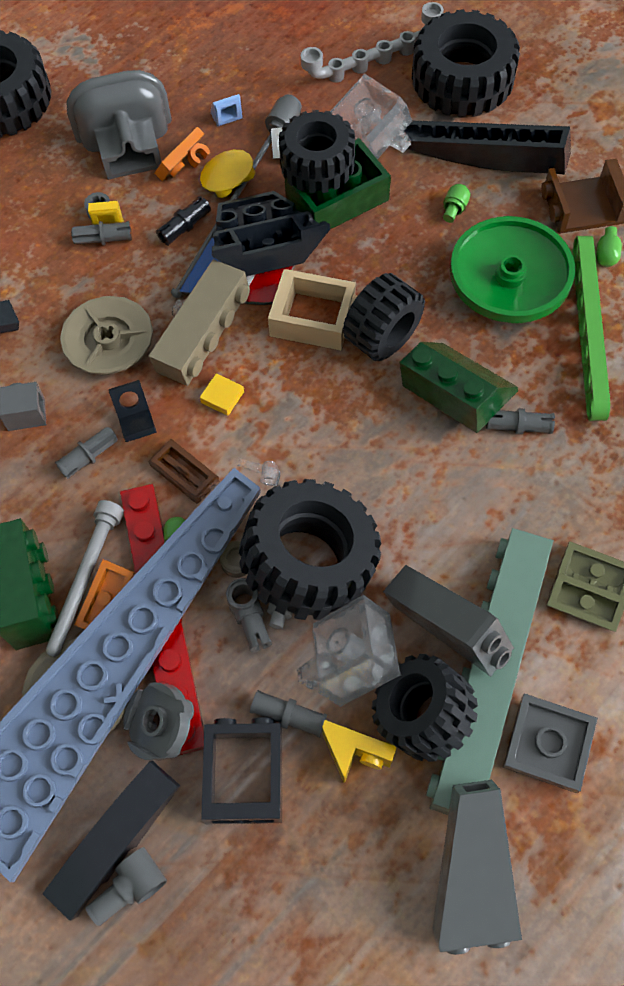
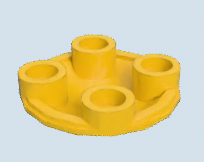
M233 149L216 155L206 163L201 171L200 181L203 188L210 192H215L219 198L227 197L233 188L251 180L255 176L253 160L250 154L244 150Z

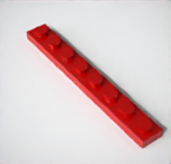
M153 484L120 491L136 573L164 544L163 526ZM180 619L153 662L156 682L167 683L177 687L183 693L185 699L190 700L194 706V715L190 720L189 733L178 756L204 749V726L182 619Z

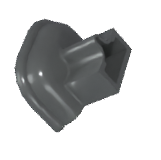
M141 70L122 71L83 81L70 92L66 101L67 115L75 140L78 143H82L88 151L100 152L108 180L154 170L159 167L161 158L156 139L166 134L172 117L167 92L163 83L157 77Z

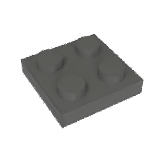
M524 693L521 697L503 768L578 794L581 792L598 718Z

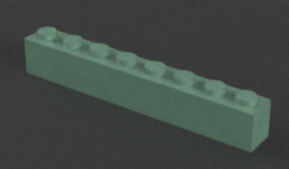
M512 528L508 539L501 538L495 556V558L501 559L499 570L492 569L486 589L492 590L490 601L483 600L480 608L498 618L514 649L511 651L512 654L508 663L503 668L497 669L491 677L472 663L470 668L463 667L461 676L472 686L475 691L472 695L477 698L478 706L473 709L478 714L477 721L471 723L470 728L473 732L470 737L465 736L461 742L464 745L459 750L453 748L451 756L445 759L438 755L437 759L443 761L440 774L432 773L426 796L432 798L429 809L449 815L453 785L490 780L554 540Z

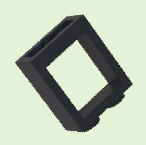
M259 717L253 718L251 724H237V720L232 718H219L214 720V724H204L201 820L206 825L282 823V728L280 723H274L272 718ZM217 738H271L270 802L214 803Z

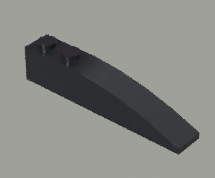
M401 120L394 138L395 145L427 156L478 168L508 172L547 174L548 169L555 168L556 174L565 175L571 155L570 126Z

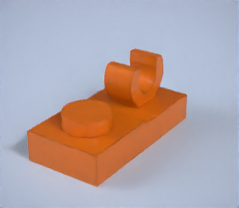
M198 126L161 162L154 174L162 182L169 175L174 178L184 168L185 165L182 161L186 156L190 165L196 168L201 163V160L195 153L201 154L203 158L209 155V148L199 143L204 133Z
M103 559L74 625L85 630L135 576L136 572Z

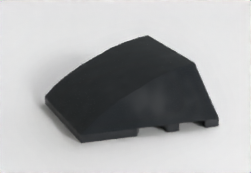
M275 191L218 203L212 257L224 264L244 271L246 277L302 264L330 231V224L326 221L318 223L313 220L312 213L309 211H298L294 202Z

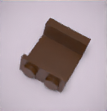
M617 158L605 160L600 177L560 183L555 168L548 169L546 180L541 185V193L543 199L548 202L550 220L552 223L555 222L559 234L624 224V175Z

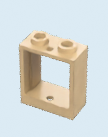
M284 269L268 316L270 336L342 350L345 339L343 333L344 321L352 303L357 297L355 295L356 282ZM295 294L342 302L336 325L289 316Z

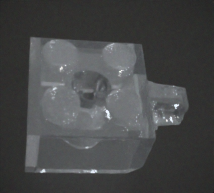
M366 74L354 84L330 111L332 115L338 114L343 117V121H348L351 124V129L355 133V139L360 138L377 159L389 146L404 153L411 145L408 135L404 132L406 127L412 122L407 104L400 96Z
M362 595L313 623L312 627L314 657L297 669L299 683L306 685L311 690L318 688L319 694L340 707L395 679L401 674L390 614L365 595Z

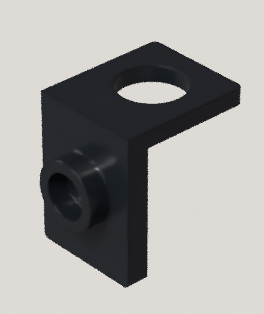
M139 380L108 390L125 442L157 433ZM125 392H134L138 396V401L133 406H123L119 402L121 395Z

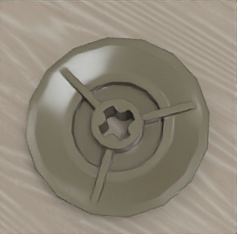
M103 296L88 300L72 311L63 323L60 341L63 354L74 367L89 374L109 375L127 370L142 359L151 346L153 328L148 313L138 303L125 297Z

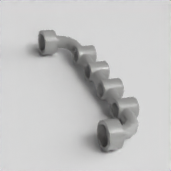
M437 2L424 4L421 21L426 25L434 17L440 18L444 11L443 6ZM404 31L400 34V38L393 41L380 40L377 42L376 47L372 49H357L352 53L351 57L343 60L333 58L324 67H322V51L316 47H308L301 52V66L313 78H329L332 82H341L344 79V71L351 68L356 73H364L368 70V62L376 59V62L379 64H388L391 61L393 52L399 51L405 56L413 54L415 39L419 31L414 33Z

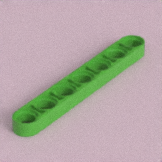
M576 236L573 243L574 278L587 418L590 421H607L610 413V393L593 236Z

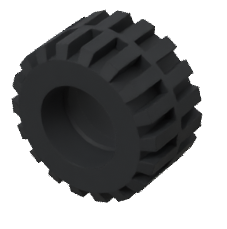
M312 110L311 113L305 111L300 113L299 117L293 116L290 118V123H285L282 127V132L279 133L280 166L283 177L287 178L291 186L297 185L298 190L304 191L307 189L309 193H316V191L326 193L328 189L336 190L340 188V183L345 184L349 180V176H352L355 166V133L351 129V124L348 121H343L342 116L338 114L332 115V112L326 110L325 112Z
M384 273L372 280L352 303L344 321V337L374 361L379 362L387 359L396 353L414 333L424 311L425 299L422 294L393 273Z
M419 654L417 658L413 655L405 657L404 663L401 664L399 661L392 666L393 670L383 675L382 679L384 681L382 685H377L374 693L377 695V699L372 701V709L376 711L372 716L373 722L378 726L377 731L381 736L414 759L420 761L426 759L429 762L437 761L438 755L445 759L451 756L453 748L459 750L464 745L461 742L465 736L470 737L473 732L470 725L477 721L478 715L473 711L478 706L477 698L472 695L475 691L466 682V679L434 655L430 657L427 654ZM432 697V701L428 709L425 711L423 715L417 718L418 711L422 704L427 699Z

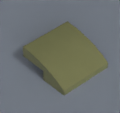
M569 541L546 606L616 632L624 612V561Z

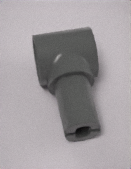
M246 578L236 579L227 587L226 598L237 623L243 627L250 651L258 652L260 648L257 639H260L263 649L272 645L262 619L264 612L260 599L257 598L259 595L258 590L252 591L245 581ZM241 594L252 596L250 602L241 605L235 602L236 598Z
M144 847L129 855L117 866L115 871L118 875L112 879L113 884L85 907L89 917L97 926H101L127 904L132 905L135 901L138 904L143 903L166 884L167 879Z

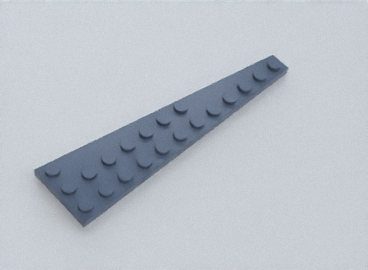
M233 468L0 721V873L9 882H15L260 495V487L237 469Z

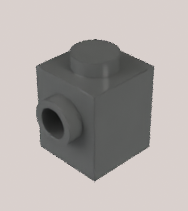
M37 382L13 383L9 386L0 387V420H2L8 431L47 425L45 397Z

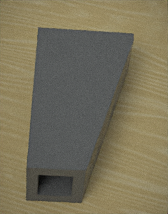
M407 565L401 569L383 591L395 608L490 677L497 669L503 668L508 663L514 647L498 618Z
M492 779L457 784L452 787L432 927L440 952L458 955L468 952L472 947L487 945L490 948H504L510 945L512 941L522 940L501 789Z

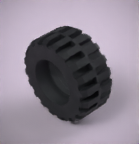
M462 9L456 10L455 13H450L449 11L442 13L440 18L434 17L419 31L415 39L411 77L414 90L424 103L428 102L430 108L435 111L439 109L448 116L450 114H457V117H466V115L472 114L475 117L480 116L483 111L488 113L494 110L496 105L500 106L507 99V96L511 94L520 56V46L516 35L511 28H507L506 23L501 19L496 20L494 15L489 13L484 15L478 10L465 12ZM454 62H469L475 65H461Z
M0 30V138H2L5 134L10 136L18 134L17 131L21 129L25 131L31 127L32 122L35 121L37 123L41 119L42 112L45 113L49 106L51 85L37 48L30 41L16 33L9 31L6 34L3 30Z
M304 479L302 483L292 480L284 482L282 488L280 485L269 489L266 495L261 496L254 504L240 542L239 554L241 559L239 564L241 572L244 575L248 574L245 581L252 591L256 589L259 591L257 598L265 605L269 602L276 606L275 611L285 615L286 611L294 613L295 619L306 620L308 615H313L314 620H323L327 618L329 613L332 616H337L345 612L347 607H352L359 600L380 562L381 551L379 548L381 546V537L379 532L375 531L377 524L372 515H366L367 508L360 500L354 501L351 498L352 494L345 489L339 491L333 488L334 484L325 481L323 484H317L315 479ZM293 532H303L317 536L331 547L338 563L326 567L305 564L286 550L280 537Z

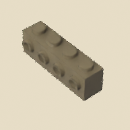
M214 259L211 261L149 354L156 373L186 386L190 384L193 377L199 375L204 360L210 352L216 349L220 335L225 328L232 324L238 307L248 299L250 287L244 271Z

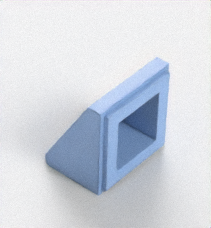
M239 94L212 103L211 115L217 126L243 118Z

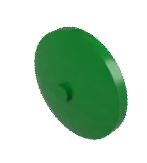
M516 216L487 219L469 228L454 246L450 263L451 282L459 298L476 313L505 323L531 322L553 313L568 297L575 277L574 257L569 246L561 236L540 222Z

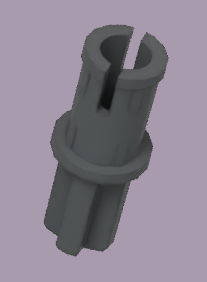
M99 221V225L76 226L71 230L72 240L76 245L102 243V245H106V242L132 241L129 221L103 224V221Z
M106 427L85 443L79 441L76 448L56 461L55 464L61 473L69 479L90 462L94 464L96 462L95 457L116 443L118 438L110 427Z

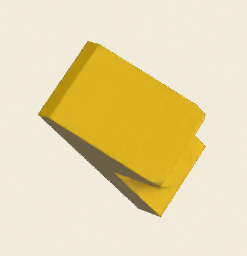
M324 720L322 734L344 783L355 755L361 757L360 762L368 767L381 770L382 766L391 767L396 746Z

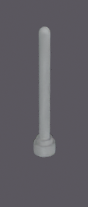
M101 500L94 511L95 530L46 647V653L51 657H55L61 652L109 530L114 529V526L120 523L124 510L114 502Z

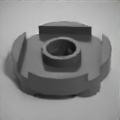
M149 683V686L144 690L138 689L126 706L123 719L124 730H129L132 742L127 741L128 746L136 756L144 760L176 758L187 739L190 720L194 715V706L190 700L185 699L183 693L177 687L167 683ZM155 715H159L160 717V723L157 730V724L153 721Z

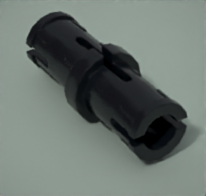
M198 196L184 209H178L171 220L156 230V234L161 242L169 246L185 231H191L194 228V224L211 211L208 201L202 198V196Z

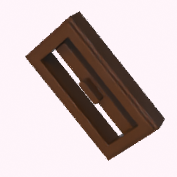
M172 439L149 460V464L153 469L196 504L202 500L201 496L203 494L207 495L211 491L210 487L212 485L216 486L220 482L219 477ZM170 451L174 452L205 477L206 480L202 482L168 453ZM160 460H164L168 465H170L179 474H181L195 487H197V489L194 490L192 487H190L186 482H184L175 473H173L164 464H162Z

